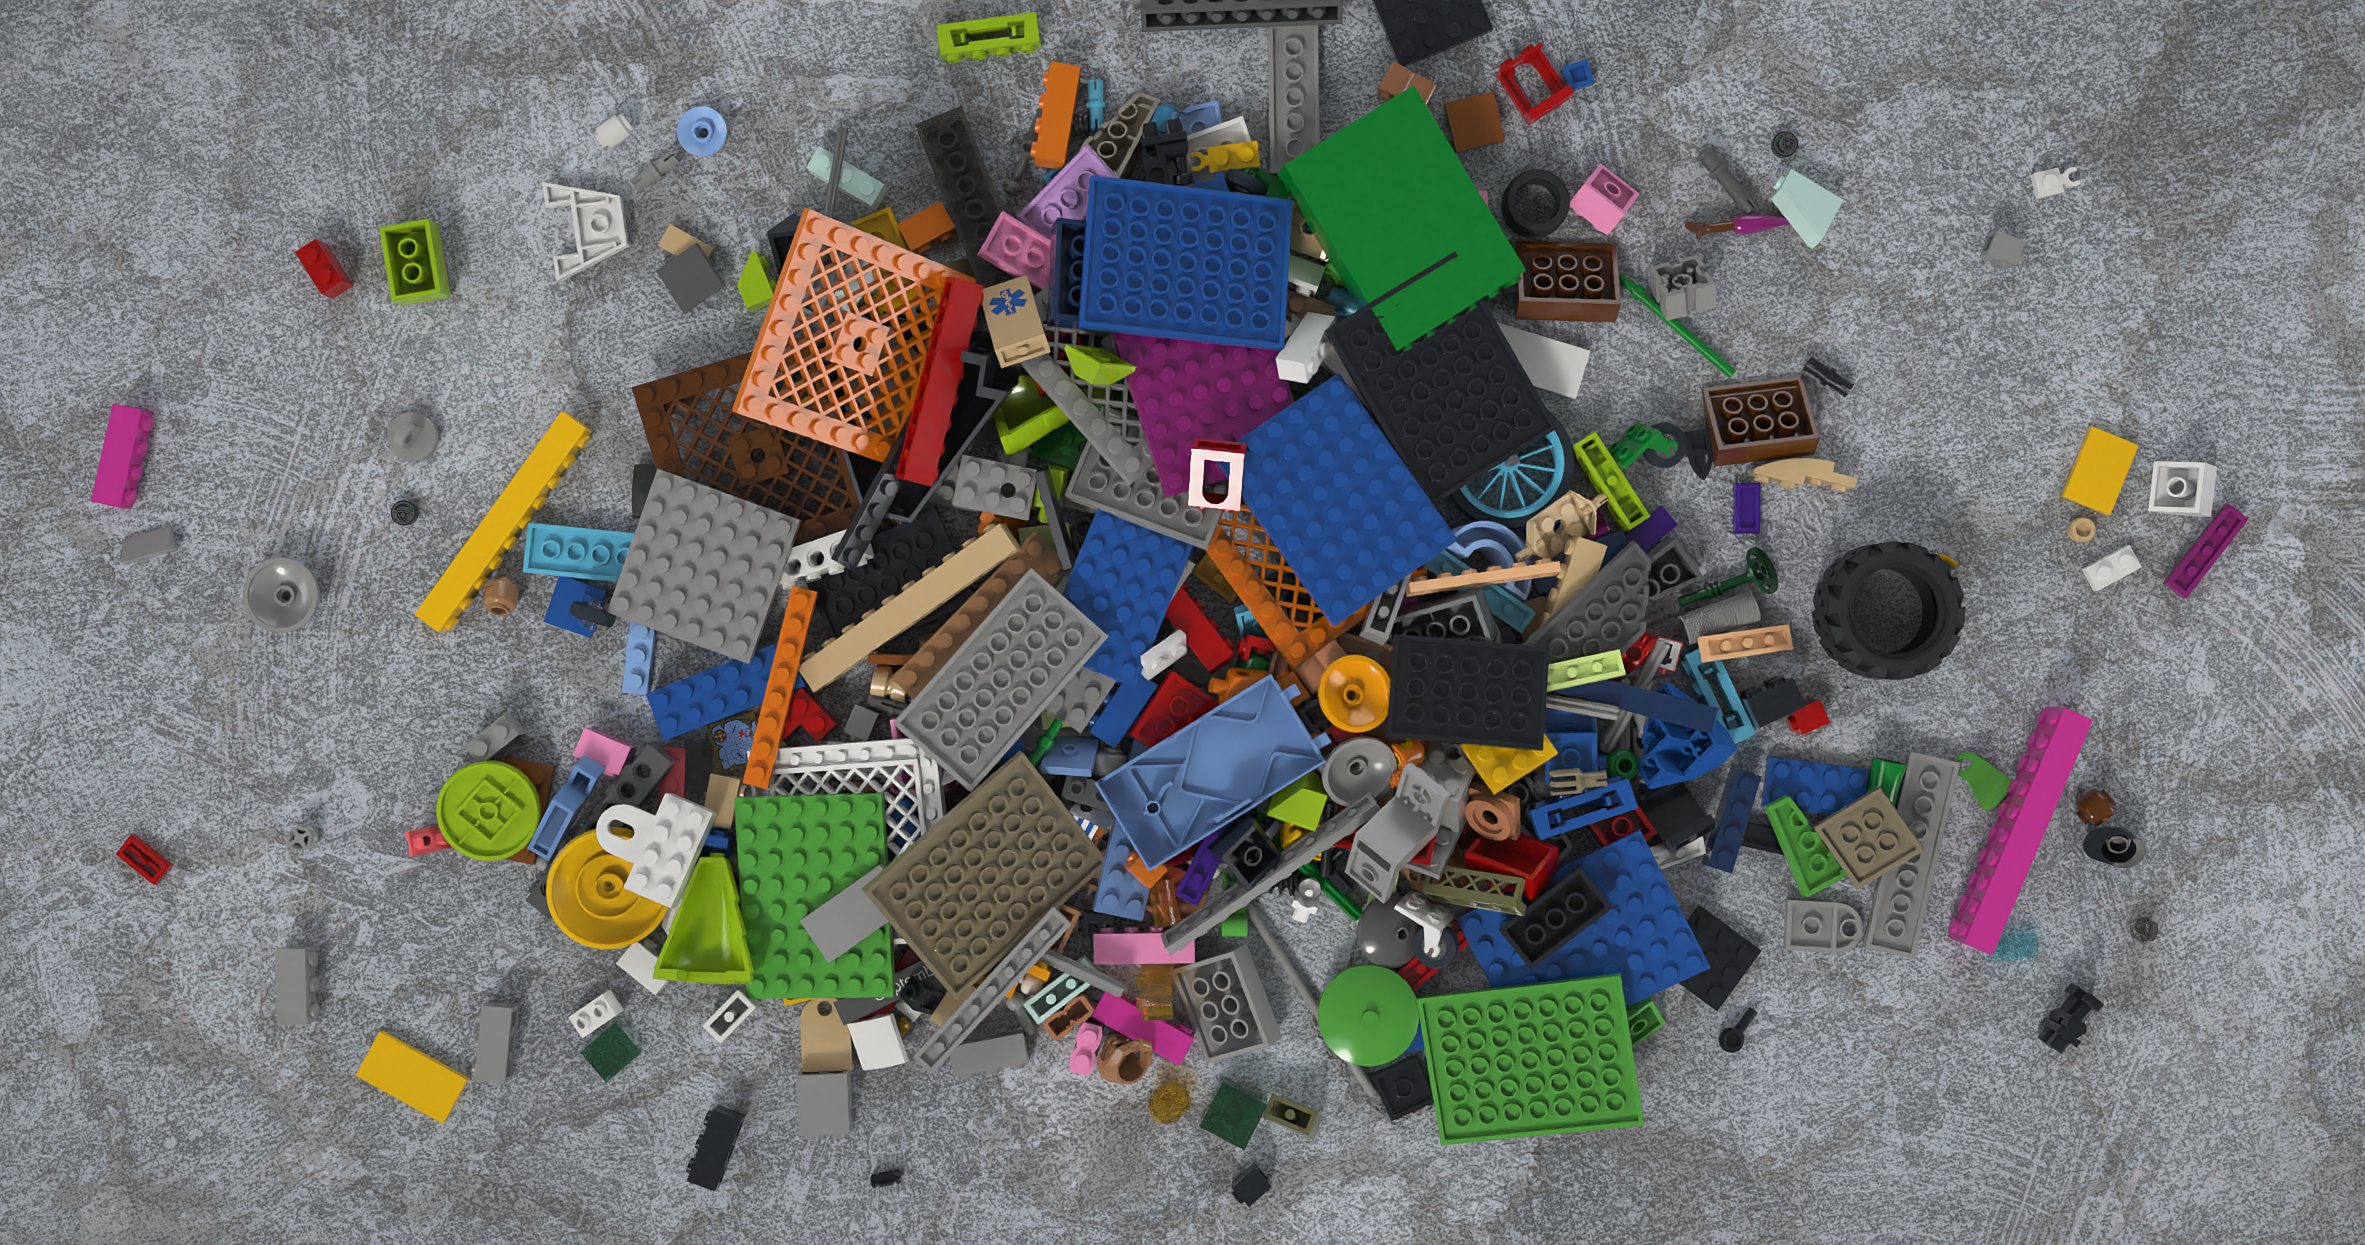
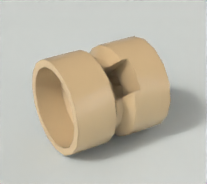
M877 664L871 682L870 695L883 698L890 695L891 700L906 703L908 694L892 679L900 668L894 671L892 666Z

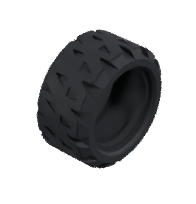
M1897 541L1864 545L1846 552L1842 558H1837L1825 570L1823 581L1818 582L1813 597V604L1815 606V611H1812L1814 630L1822 639L1819 640V643L1827 655L1837 661L1840 667L1852 674L1864 676L1865 678L1886 680L1915 678L1917 675L1928 673L1940 665L1942 659L1950 655L1960 639V636H1957V634L1962 630L1965 623L1966 608L1961 606L1964 594L1958 578L1951 576L1950 566L1937 554H1930L1925 547L1909 542L1901 543ZM1881 569L1892 570L1906 577L1918 591L1922 602V621L1917 634L1906 646L1892 653H1884L1868 645L1859 635L1852 616L1853 600L1859 586L1867 577Z

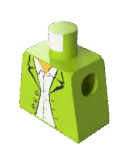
M1045 464L1049 467L1062 510L1066 501L1064 495L1070 483L1073 469ZM1036 482L1033 506L1040 507L1037 521L1048 523Z

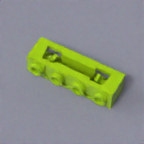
M1036 12L936 25L940 56L943 61H947L950 64L962 62V59L965 58L983 60L988 55L997 54V57H1007L1012 55L1011 52L1021 51L1023 54H1030L1036 52V49L1042 48ZM1009 29H1012L1014 39L1002 37L972 41L967 45L965 35H969L970 38L1010 33Z
M1596 431L1572 446L1574 459L1598 495L1601 492L1606 494L1608 501L1604 505L1620 530L1624 532L1629 531L1651 517Z

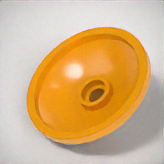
M1348 655L1332 662L1321 676L1318 686V698L1321 709L1332 724L1344 731L1360 733L1371 730L1380 725L1388 715L1390 678L1381 665L1368 657ZM1348 691L1353 694L1352 700L1347 698Z

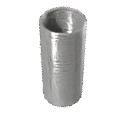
M1747 591L1678 615L1677 621L1684 641L1687 645H1693L1698 643L1697 638L1724 634L1760 621L1761 613L1754 595Z

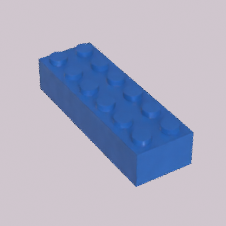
M778 643L755 651L751 664L734 659L647 693V699L663 740L667 741L762 705ZM799 671L793 692L809 686Z

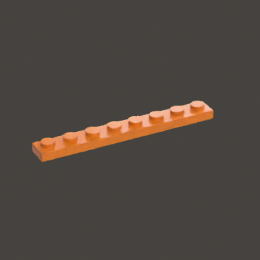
M792 586L743 779L744 784L769 789L818 596L817 591Z

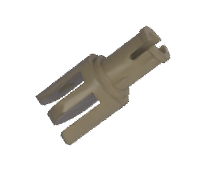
M1580 768L1548 771L1550 777H1557L1550 779L1549 785L1551 787H1563L1551 789L1550 796L1582 793L1584 788L1607 786L1606 770L1584 773Z

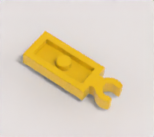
M1257 141L1207 147L1208 155H1203L1200 152L1190 154V158L1197 157L1201 160V164L1198 167H1192L1193 172H1200L1207 166L1210 168V174L1219 171L1226 172L1230 168L1242 170L1260 167Z

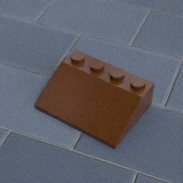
M1516 241L1515 253L1526 269L1525 272L1520 274L1521 280L1514 284L1516 320L1616 323L1621 306L1616 244Z
M1802 376L1702 388L1706 428H1710L1714 467L1815 454L1820 436Z

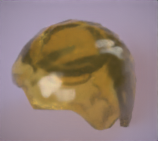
M1172 1080L1165 1082L1152 1092L1147 1107L1155 1121L1160 1124H1170L1178 1121L1190 1108L1191 1097L1182 1084Z

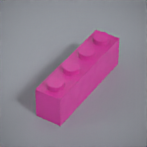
M112 403L91 502L132 509L137 499L136 488L138 480L143 473V457L148 451L147 439L149 431H151L154 424L153 412Z
M1125 991L1121 997L1103 992L1091 1017L1134 1041L1137 1038H1142L1152 1042L1154 1052L1180 1066L1194 1041V1034L1191 1033L1192 1029L1183 1023L1178 1025L1169 1021L1170 1017L1167 1014L1158 1010L1154 1013L1147 1009L1148 1004L1137 998L1133 1001L1125 997Z

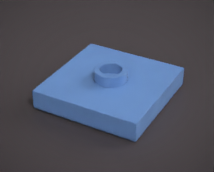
M1056 736L1050 751L1046 750L1040 765L1041 773L1091 777L1100 748V739Z

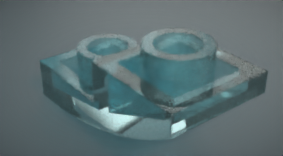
M2036 933L2001 935L1993 956L1986 953V962L2039 960L2038 935Z

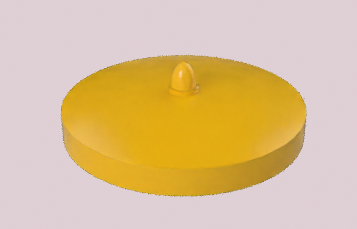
M609 827L613 834L629 840L634 836V831ZM596 829L578 835L568 842L559 851L548 872L546 896L552 918L568 937L591 948L618 949L642 940L660 924L668 907L624 888L634 863L617 857L603 849L597 839Z

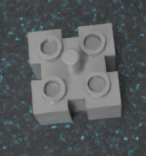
M1698 254L1679 259V264L1671 266L1667 262L1649 267L1650 291L1656 302H1660V309L1667 321L1687 317L1689 310L1698 313L1716 308L1715 282L1709 272L1705 273V265Z

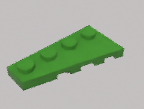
M1784 795L1764 806L1803 897L1807 898L1848 876L1837 863L1831 851L1822 843L1818 833L1810 827L1808 820L1790 796Z

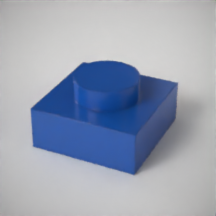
M1587 59L1562 67L1566 85H1570L1573 91L1594 84Z

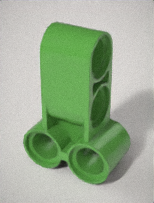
M1222 869L1223 893L1236 884L1227 877V872ZM1245 906L1229 915L1225 921L1220 922V934L1222 937H1247L1248 921Z

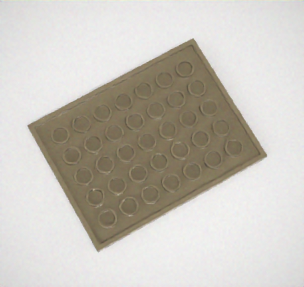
M1018 751L862 888V891L949 994L957 1000L1016 947L1053 906L1058 909L1102 869L1104 856L1024 753Z

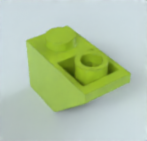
M756 250L750 253L737 284L745 306L751 312L770 304L777 285L775 279H770L767 272L771 268L766 256H761Z

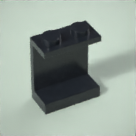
M1684 781L1654 789L1647 787L1640 792L1638 806L1655 828L1657 835L1670 854L1708 834L1715 828L1716 821L1711 814L1707 816L1704 814L1684 784Z

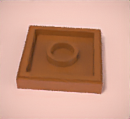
M1494 92L1444 104L1455 154L1505 141Z

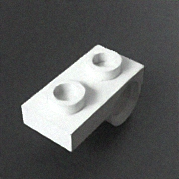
M610 989L568 1018L580 1036L584 1038L624 1011V1009Z

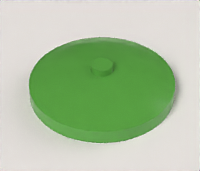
M1375 964L1354 965L1339 972L1324 988L1318 1004V1024L1326 1044L1337 1056L1355 1065L1378 1066L1396 1059L1410 1046L1418 1029L1419 1011L1417 999L1411 987L1403 977L1392 969Z

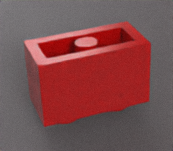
M314 239L295 251V254L321 295L334 299L354 286L328 244Z

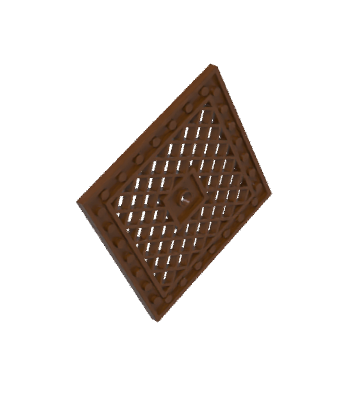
M805 336L795 338L796 342L804 339ZM824 337L816 340L815 343L817 344L824 340ZM787 341V344H786L785 349L790 346L789 343H788V341ZM808 345L800 349L803 359L810 356ZM752 352L631 387L656 470L660 469L688 479L685 472L686 469L695 474L692 481L697 482L699 477L710 482V488L714 489L716 485L725 490L727 494H732L755 504L758 503L752 501L749 497L754 488L757 487L766 492L761 504L758 505L765 507L772 495L782 501L777 512L782 513L786 504L798 509L794 518L799 519L802 512L809 515L813 519L801 522L793 547L848 528L860 504L841 448L827 444L831 446V449L824 459L814 453L820 441L815 440L810 450H807L798 445L803 435L798 434L793 442L783 437L785 429L780 428L778 432L776 426H768L765 422L761 425L750 417L733 412L734 402L731 408L720 402L726 390L735 395L738 394V391L728 386L742 382ZM793 354L784 358L787 368L796 363ZM813 363L809 364L811 370L807 369L809 375L816 372ZM816 380L815 385L818 391L821 389L819 380ZM784 383L780 392L787 388L786 383ZM806 387L802 388L798 395L800 400L805 392L808 393ZM720 389L715 399L704 394ZM696 396L691 406L680 401ZM824 396L819 399V402L821 403L823 408L827 404ZM702 397L712 402L706 415L696 410ZM788 398L782 399L786 402L794 404L793 401L789 400ZM672 403L667 411L665 405ZM677 404L688 409L682 422L672 417ZM717 406L728 411L723 423L711 418ZM693 413L704 418L698 430L687 425ZM733 414L744 419L738 432L727 426ZM670 421L680 425L675 436ZM709 421L720 427L714 439L703 434ZM749 423L760 428L744 433ZM684 429L696 434L690 446L679 441ZM725 430L736 435L726 438L729 447L719 442ZM700 437L711 442L706 454L695 450ZM781 440L792 445L787 455H785ZM678 445L687 449L683 459L681 458ZM716 445L727 451L722 463L710 458ZM758 448L765 452V459L761 463H756L752 459L753 451ZM796 448L807 454L801 466L790 461ZM835 451L840 467L830 462ZM692 453L703 458L697 470L686 465ZM731 456L736 471L726 466ZM811 457L823 462L817 475L806 469ZM708 461L719 467L713 479L702 474ZM789 465L799 470L793 482L782 476L791 473ZM827 465L839 471L833 483L821 477ZM723 470L735 475L729 488L718 482ZM803 472L815 478L809 490L797 485ZM842 475L847 491L837 486ZM774 478L769 489L758 484L759 482ZM738 480L741 487L749 486L745 496L733 490ZM779 480L791 485L785 497L773 492ZM819 481L830 486L824 499L813 493ZM795 488L806 494L800 506L789 500ZM834 490L846 495L840 507L829 502ZM810 497L822 502L816 514L805 509ZM850 500L852 507L845 509L847 503ZM826 505L837 510L836 512L821 516ZM884 519L882 520L880 525L885 524Z

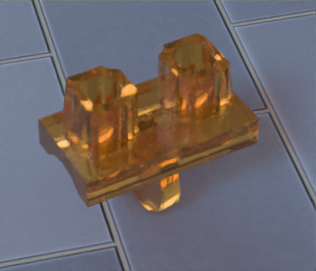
M1173 878L1157 881L1151 889L1149 888L1155 927L1161 928L1176 925L1180 922V915Z

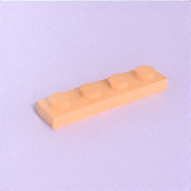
M1789 624L1697 638L1702 663L1794 649Z

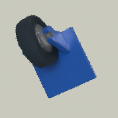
M559 576L543 622L592 638L597 625L613 627L616 615L607 613V610L603 609L607 590L569 577Z

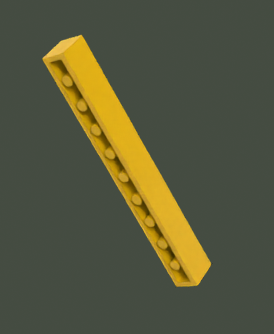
M561 411L414 615L437 632H447L455 628L459 622L458 616L460 613L466 611L471 606L474 600L472 597L476 591H480L487 584L489 573L500 566L503 561L501 557L505 551L510 550L516 544L518 533L521 529H526L528 523H531V516L536 509L539 510L547 500L545 496L550 489H555L561 482L562 477L560 476L563 471L569 469L576 461L575 455L579 449H583L588 445L591 440L590 434L593 432L590 428L569 413Z

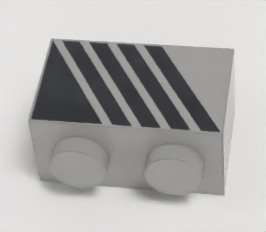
M506 714L498 718L464 745V747L476 762L494 761L528 733L513 714Z

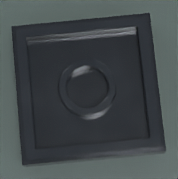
M1416 1054L1370 1074L1391 1122L1434 1103L1431 1086Z

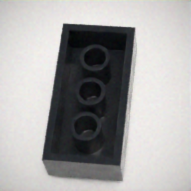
M1579 862L1542 890L1534 902L1529 900L1525 903L1527 907L1524 916L1511 914L1499 923L1498 930L1532 970L1613 908V903Z

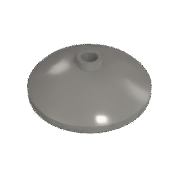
M272 558L260 563L250 572L243 587V604L248 616L256 625L269 632L288 633L296 631L312 619L318 608L320 592L315 576L304 564L293 559ZM288 591L291 593V598L289 600H287L285 597V594Z
M1369 736L1354 737L1340 743L1330 752L1322 768V783L1330 798L1346 807L1369 792L1378 801L1391 788L1388 779L1397 770V762L1391 749L1381 740Z

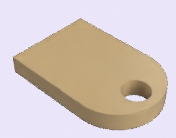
M816 998L809 1001L804 1007L800 1017L802 1072L849 1071L854 1069L853 1040L848 1025H843L833 1004L840 998ZM820 1002H829L832 1005V1012L830 1014L821 1013L819 1010Z

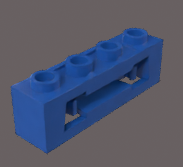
M1620 776L1607 779L1606 787L1584 788L1582 793L1574 796L1572 794L1556 796L1558 801L1549 804L1547 799L1532 804L1534 809L1528 810V814L1536 838L1543 840L1637 809L1638 806L1629 779L1621 780ZM1613 791L1614 794L1603 797L1605 806L1615 803L1620 805L1608 810L1600 808L1563 820L1564 824L1550 828L1551 824L1562 822L1560 813L1547 814L1548 811L1554 809L1564 810L1601 798V794Z

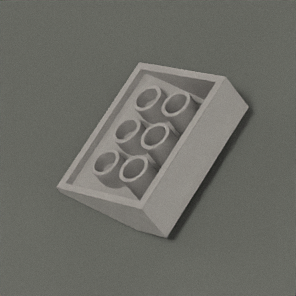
M1247 943L1221 950L1197 959L1195 963H1187L1171 970L1206 1064L1270 1047L1282 1038Z

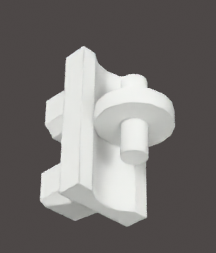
M1308 877L1304 878L1300 883L1297 882L1293 894L1292 907L1295 909L1292 918L1303 923H1307L1310 913L1316 915L1318 910L1321 886L1315 878Z

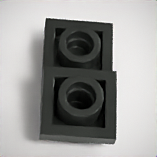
M634 464L632 480V516L634 518L641 517L657 471L655 464Z

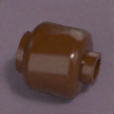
M2091 789L2076 801V806L2079 810L2075 814L2085 825L2090 822L2094 826H2100L2115 814L2114 806H2116V803L2105 790Z

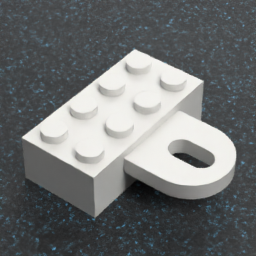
M665 793L656 815L632 805L622 804L610 807L600 816L596 826V835L600 845L607 852L634 863L624 885L625 889L673 908L677 907L718 812L673 793ZM613 820H619L631 825L634 828V836L627 840L613 834L609 828L610 823Z

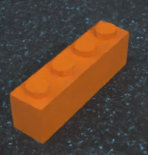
M1051 61L1049 70L1044 71L1043 85H1047L1045 94H1040L1039 109L1043 110L1041 118H1036L1035 133H1038L1037 142H1032L1031 156L1035 158V166L1059 170L1066 166L1081 77V66Z

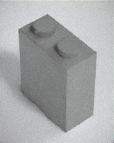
M851 1070L800 1071L796 1075L799 1136H806L808 1140L820 1139L821 1135H831L833 1139L847 1137L846 1134H850L853 1130Z

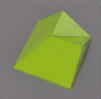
M1070 344L1065 346V352L1074 374L1092 385L1110 386L1135 372L1136 366L1102 347Z
M1312 770L1273 794L1267 816L1315 832L1328 796L1322 779Z

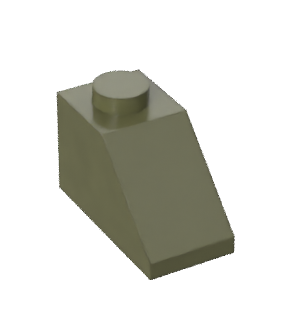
M1273 1093L1262 1116L1314 1140L1323 1118L1319 1112Z

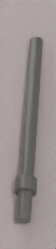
M838 127L823 215L832 219L848 135V128ZM829 253L820 257L823 266L825 265V260H828Z

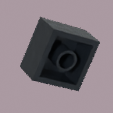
M1784 676L1768 678L1763 681L1764 686L1757 688L1755 686L1749 687L1741 691L1742 696L1739 697L1752 726L1758 728L1806 707L1794 678H1784Z

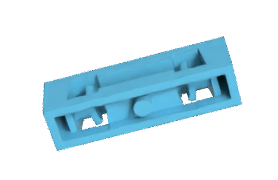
M1699 647L1680 655L1682 659L1680 666L1686 676L1690 675L1693 682L1691 689L1695 697L1700 698L1705 705L1718 708L1716 719L1727 729L1735 744L1755 735V730L1722 661L1702 663ZM1711 673L1727 709L1732 710L1733 715H1723L1707 679H1704L1702 674L1707 675Z

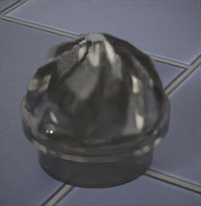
M2138 918L2132 922L2130 932H2132L2134 938L2146 943L2156 939L2158 926L2150 918Z

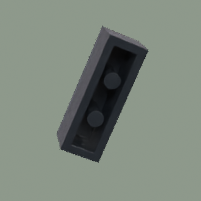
M720 1105L707 1112L703 1125H706L704 1135L700 1134L695 1144V1149H698L696 1157L690 1159L686 1172L689 1173L687 1182L712 1191H716L720 1187L746 1117L745 1114Z

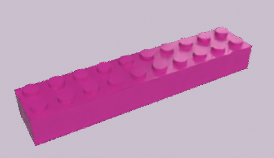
M2046 706L2039 713L2037 728L2028 738V749L2025 756H2022L2017 764L2018 772L2015 779H2012L2008 785V796L2005 802L2001 803L1998 808L1997 815L1999 817L1996 824L1988 832L1987 838L1989 840L1986 847L1978 855L1977 861L1979 864L1976 871L1972 872L1969 876V887L1966 894L1958 902L1959 910L1956 917L1949 923V934L1947 937L1993 956L2092 724V719L2063 707Z

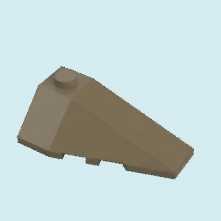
M1138 91L1118 109V113L1109 122L1105 121L1101 125V129L1093 137L1089 136L1083 142L1078 153L1086 144L1090 145L1120 179L1129 180L1142 150L1143 124L1151 122L1157 106L1161 104V99Z

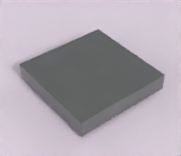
M698 243L656 270L683 313L689 312L726 286Z

